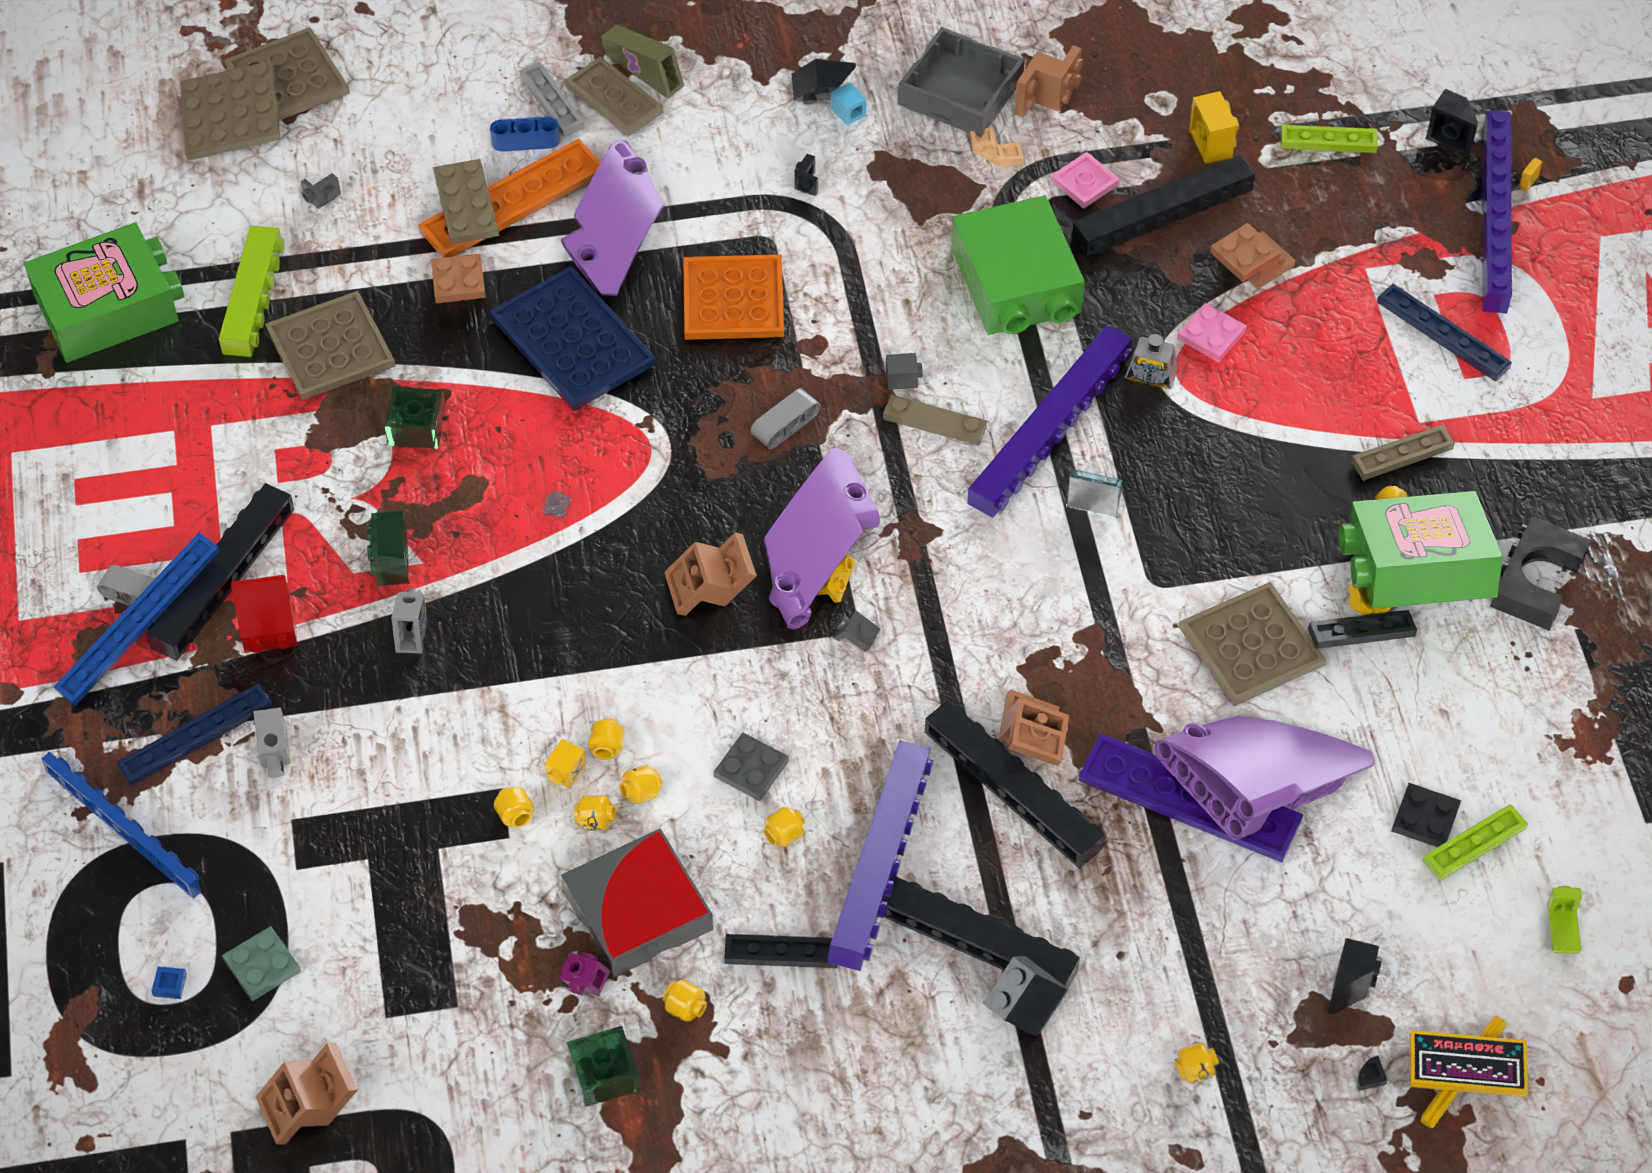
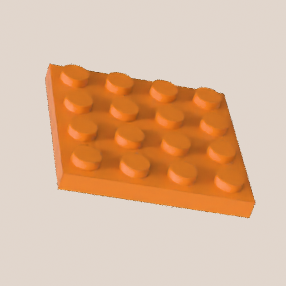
M782 256L684 257L685 340L784 337Z

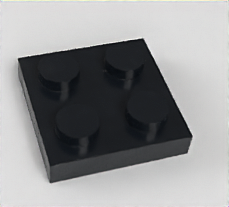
M1408 783L1391 832L1439 847L1448 840L1461 800Z

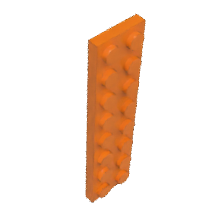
M577 139L489 186L488 191L498 231L507 228L590 183L601 161L580 139ZM443 211L418 224L419 232L442 258L453 257L484 240L479 239L451 245Z

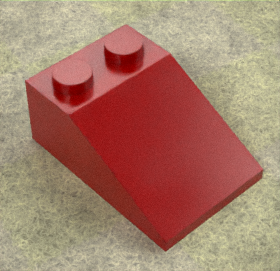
M285 575L231 582L239 631L245 653H257L263 650L286 649L291 646H298L296 620Z

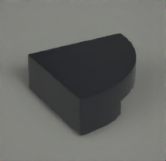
M1378 1055L1368 1059L1362 1066L1357 1079L1358 1091L1387 1084L1388 1080Z

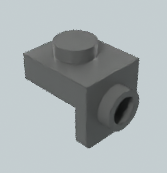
M333 173L315 185H312L306 179L301 181L302 197L307 203H312L318 209L335 200L341 194L338 177Z
M855 610L848 616L843 615L835 625L837 631L833 638L838 641L845 637L863 651H867L871 648L880 628Z

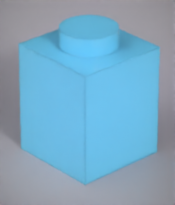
M850 82L831 92V109L846 125H849L866 116V99Z

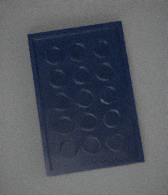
M572 266L489 311L490 318L573 411L656 365V358Z

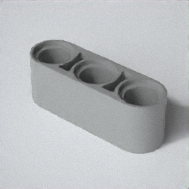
M802 388L797 389L758 418L752 425L750 432L768 449H773L811 421L819 413L821 404Z
M111 565L97 585V590L101 595L110 600L130 606L155 578L117 565Z

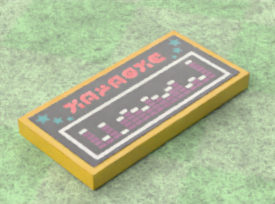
M1410 1031V1087L1527 1097V1040Z

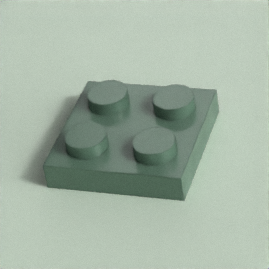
M271 926L222 955L224 962L252 1001L301 972L300 966Z

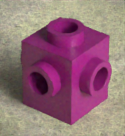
M570 952L567 961L562 966L559 979L568 985L567 990L582 996L586 992L600 996L610 970L597 961L598 958L594 955L582 952L580 956Z

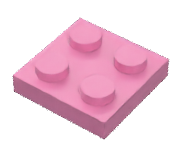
M1088 152L1052 174L1051 182L1083 209L1119 186L1120 180Z
M1204 303L1180 330L1177 340L1219 363L1246 332L1247 325Z

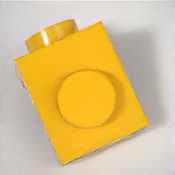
M1353 584L1348 586L1350 593L1348 601L1354 611H1358L1362 615L1385 613L1391 609V607L1372 609L1365 588L1355 589Z

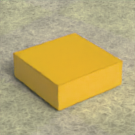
M1534 158L1524 169L1519 184L1520 189L1526 192L1539 177L1543 161Z

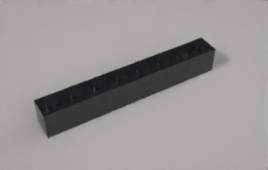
M1238 155L1073 221L1072 238L1086 257L1101 253L1103 250L1115 245H1121L1127 240L1143 236L1147 232L1163 228L1167 224L1185 219L1189 215L1205 211L1209 207L1225 203L1239 195L1247 194L1253 190L1255 173L1242 156Z
M267 483L253 494L250 503L239 512L236 521L224 531L221 540L217 543L220 552L168 606L158 620L148 628L146 635L151 649L178 661L232 591L231 582L240 581L295 509L291 494Z
M948 699L925 718V733L1079 869L1103 849L1104 835L1102 830L1096 824H1091L1087 821L1078 808L1071 807L1064 801L1062 795L1057 790H1052L1048 787L1039 774L1032 773L1025 767L1023 761L1018 756L1010 754L1001 741L996 738L993 739L986 733L980 723L971 720L962 707L959 705L955 706Z
M898 876L891 877V880L894 881L891 896H885L884 901L887 902L884 918L1001 970H1005L1013 957L1026 956L1069 989L1078 972L1080 957L1073 951L1054 946L1042 937L1031 936L1017 926H1009L999 922L992 915H984L974 911L967 904H958L949 900L942 893H933L926 890L914 881L908 882Z

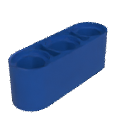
M553 117L501 119L492 122L490 125L491 144L497 151L551 149L560 143L559 123Z

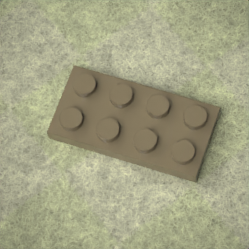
M601 56L565 80L566 87L628 137L664 113L663 106Z
M481 159L433 167L451 245L499 236Z

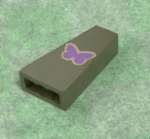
M615 25L600 37L608 58L664 97L669 98L684 87L673 47L619 25Z

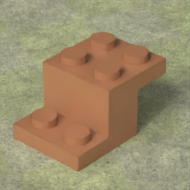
M1073 45L1064 60L1038 51L1036 52L1017 81L1015 115L1023 118L1028 110L1033 109L1035 103L1057 112L1060 111L1064 104H1068L1073 89L1079 87L1082 78L1079 75L1083 64L1081 48Z
M1248 223L1211 245L1210 253L1242 282L1248 280L1257 289L1268 284L1295 265V259L1265 232L1258 233Z
M481 254L431 259L436 303L486 298Z
M734 533L719 548L694 542L664 572L677 614L684 616L700 601L726 606L757 576L744 536L739 533Z
M1010 689L1006 694L999 740L1007 742L1008 749L1058 766L1063 758L1069 715L1059 712V706Z
M326 1043L312 1061L283 1062L256 1095V1099L276 1144H286L301 1126L329 1125L358 1089L337 1044Z

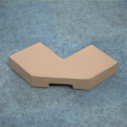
M993 127L986 128L982 137L976 136L975 132L970 131L972 150L975 154L999 167L1024 165L1020 142L996 144Z

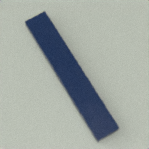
M1392 283L1378 296V304L1495 382L1511 368L1512 362L1397 285Z
M259 683L118 761L117 766L130 786H133L254 717L253 711L266 710L273 707L272 701Z

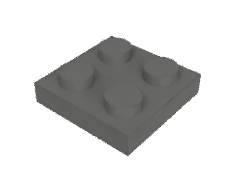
M742 732L714 770V777L761 801L789 762V756Z

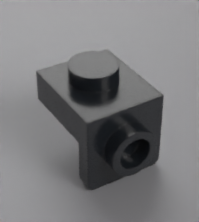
M806 154L802 162L799 161L794 170L795 189L816 196L818 193V177L814 176L815 156Z

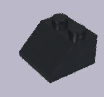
M814 59L791 73L794 101H803L805 105H812L817 103V100L822 97L829 96V93L838 89L856 68V63Z
M1445 88L1432 107L1426 139L1469 158L1478 120L1467 97Z
M1345 938L1328 1014L1333 1015L1366 998L1369 987L1375 988L1383 959L1377 957L1378 945Z
M1015 956L1011 959L982 1004L1004 1021L1035 1036H1039L1069 989L1026 956Z

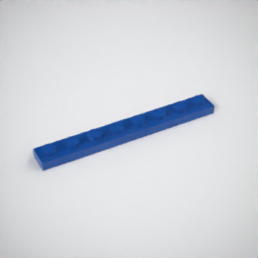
M198 532L53 687L55 691L76 706L220 552L219 547Z
M50 751L41 758L47 774L191 898L194 899L201 893L198 882L200 877L191 867L186 869L181 865V861L172 851L167 853L155 836L146 835L142 826L135 819L130 821L125 817V813L116 803L111 805L100 789L90 787L87 779L80 772L75 774L64 758H57Z

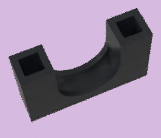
M1532 516L1528 525L1523 524L1518 533L1519 543H1513L1509 551L1508 557L1511 558L1509 563L1504 561L1501 567L1500 577L1502 578L1499 582L1498 596L1492 598L1490 607L1550 631L1559 612L1563 596L1532 584L1525 577L1522 568L1531 562L1544 561L1577 573L1586 556L1591 539Z

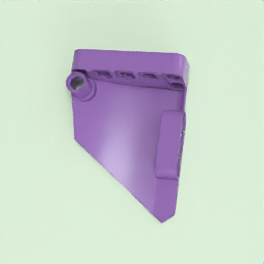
M1243 716L1227 718L1202 726L1197 723H1188L1183 731L1158 740L1154 746V752L1158 760L1224 832L1234 840H1239L1260 830L1270 812L1284 805H1287L1290 809H1295L1330 795L1342 786L1348 776L1374 765L1372 751L1344 740L1290 724Z

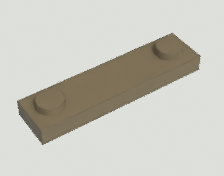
M892 394L883 413V420L978 446L987 428V420Z
M1442 424L1353 455L1351 462L1364 481L1452 450L1455 443Z

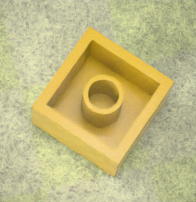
M1220 91L1193 97L1189 131L1205 164L1232 158L1234 147H1236L1235 137L1236 131L1239 130L1237 118L1233 117L1230 112L1229 102L1224 100Z

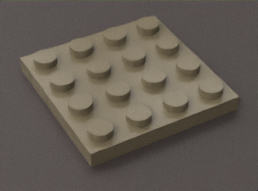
M311 27L225 59V65L228 70L272 61L275 73L279 121L350 93L348 84Z
M272 61L180 81L185 155L188 160L281 140L275 73Z
M358 291L265 324L266 330L302 401L395 367L394 358Z
M1271 582L1180 621L1179 624L1180 630L1233 706L1323 667L1326 663V658L1319 649L1315 648L1311 637Z

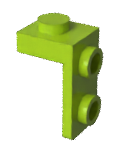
M1570 886L1552 888L1547 901V912L1553 953L1579 954L1581 952L1577 910L1582 900L1581 888H1571Z

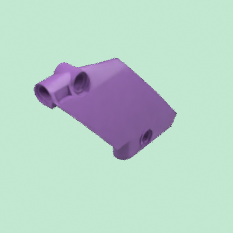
M626 140L616 141L608 147L607 154L596 170L574 213L580 228L560 239L564 249L595 292H600L601 295H618L643 240L664 207L663 201L649 175L645 160L636 154Z
M832 448L819 463L764 538L773 585L769 600L773 606L779 608L790 629L800 628L808 622L812 613L809 607L832 573L863 534V530L879 526L880 517L877 507L847 452Z

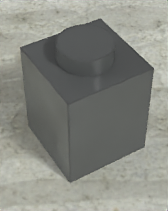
M916 353L886 355L888 390L918 388V378L923 377L922 363H917Z

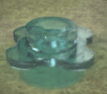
M561 492L550 493L546 498V505L542 507V512L546 515L553 514L558 518H563L567 514V507L571 505V499Z

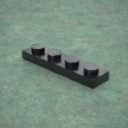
M1409 610L1313 621L1309 623L1308 631L1315 648L1320 649L1415 637L1417 627Z
M726 934L724 964L837 968L838 966L828 963L832 938Z

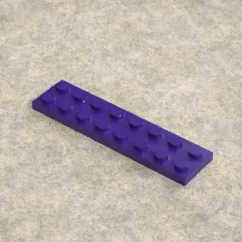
M1101 733L1079 775L1080 782L1281 863L1285 859L1304 815L1284 806L1270 812L1263 826L1256 833L1239 840H1234L1224 832L1158 760L1156 755Z

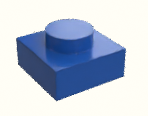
M157 966L151 991L153 997L181 999L187 977L186 969Z

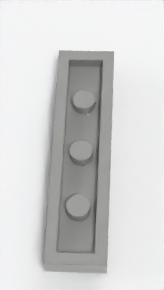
M541 62L520 70V78L546 114L558 121L559 132L563 137L585 128L584 121Z

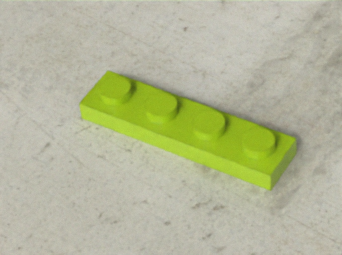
M1300 125L1281 126V149L1377 153V129Z
M1509 804L1424 855L1423 862L1441 881L1526 830L1528 823Z

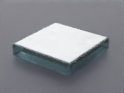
M1071 469L1066 507L1117 518L1122 480Z

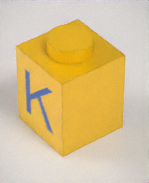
M561 739L545 762L546 777L553 784L563 785L570 789L587 764L585 750Z

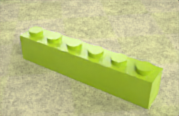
M250 225L219 336L222 354L252 357L254 347L259 345V328L264 326V310L268 309L270 303L269 291L274 289V273L279 270V254L283 253L285 247V240L281 238L279 228Z

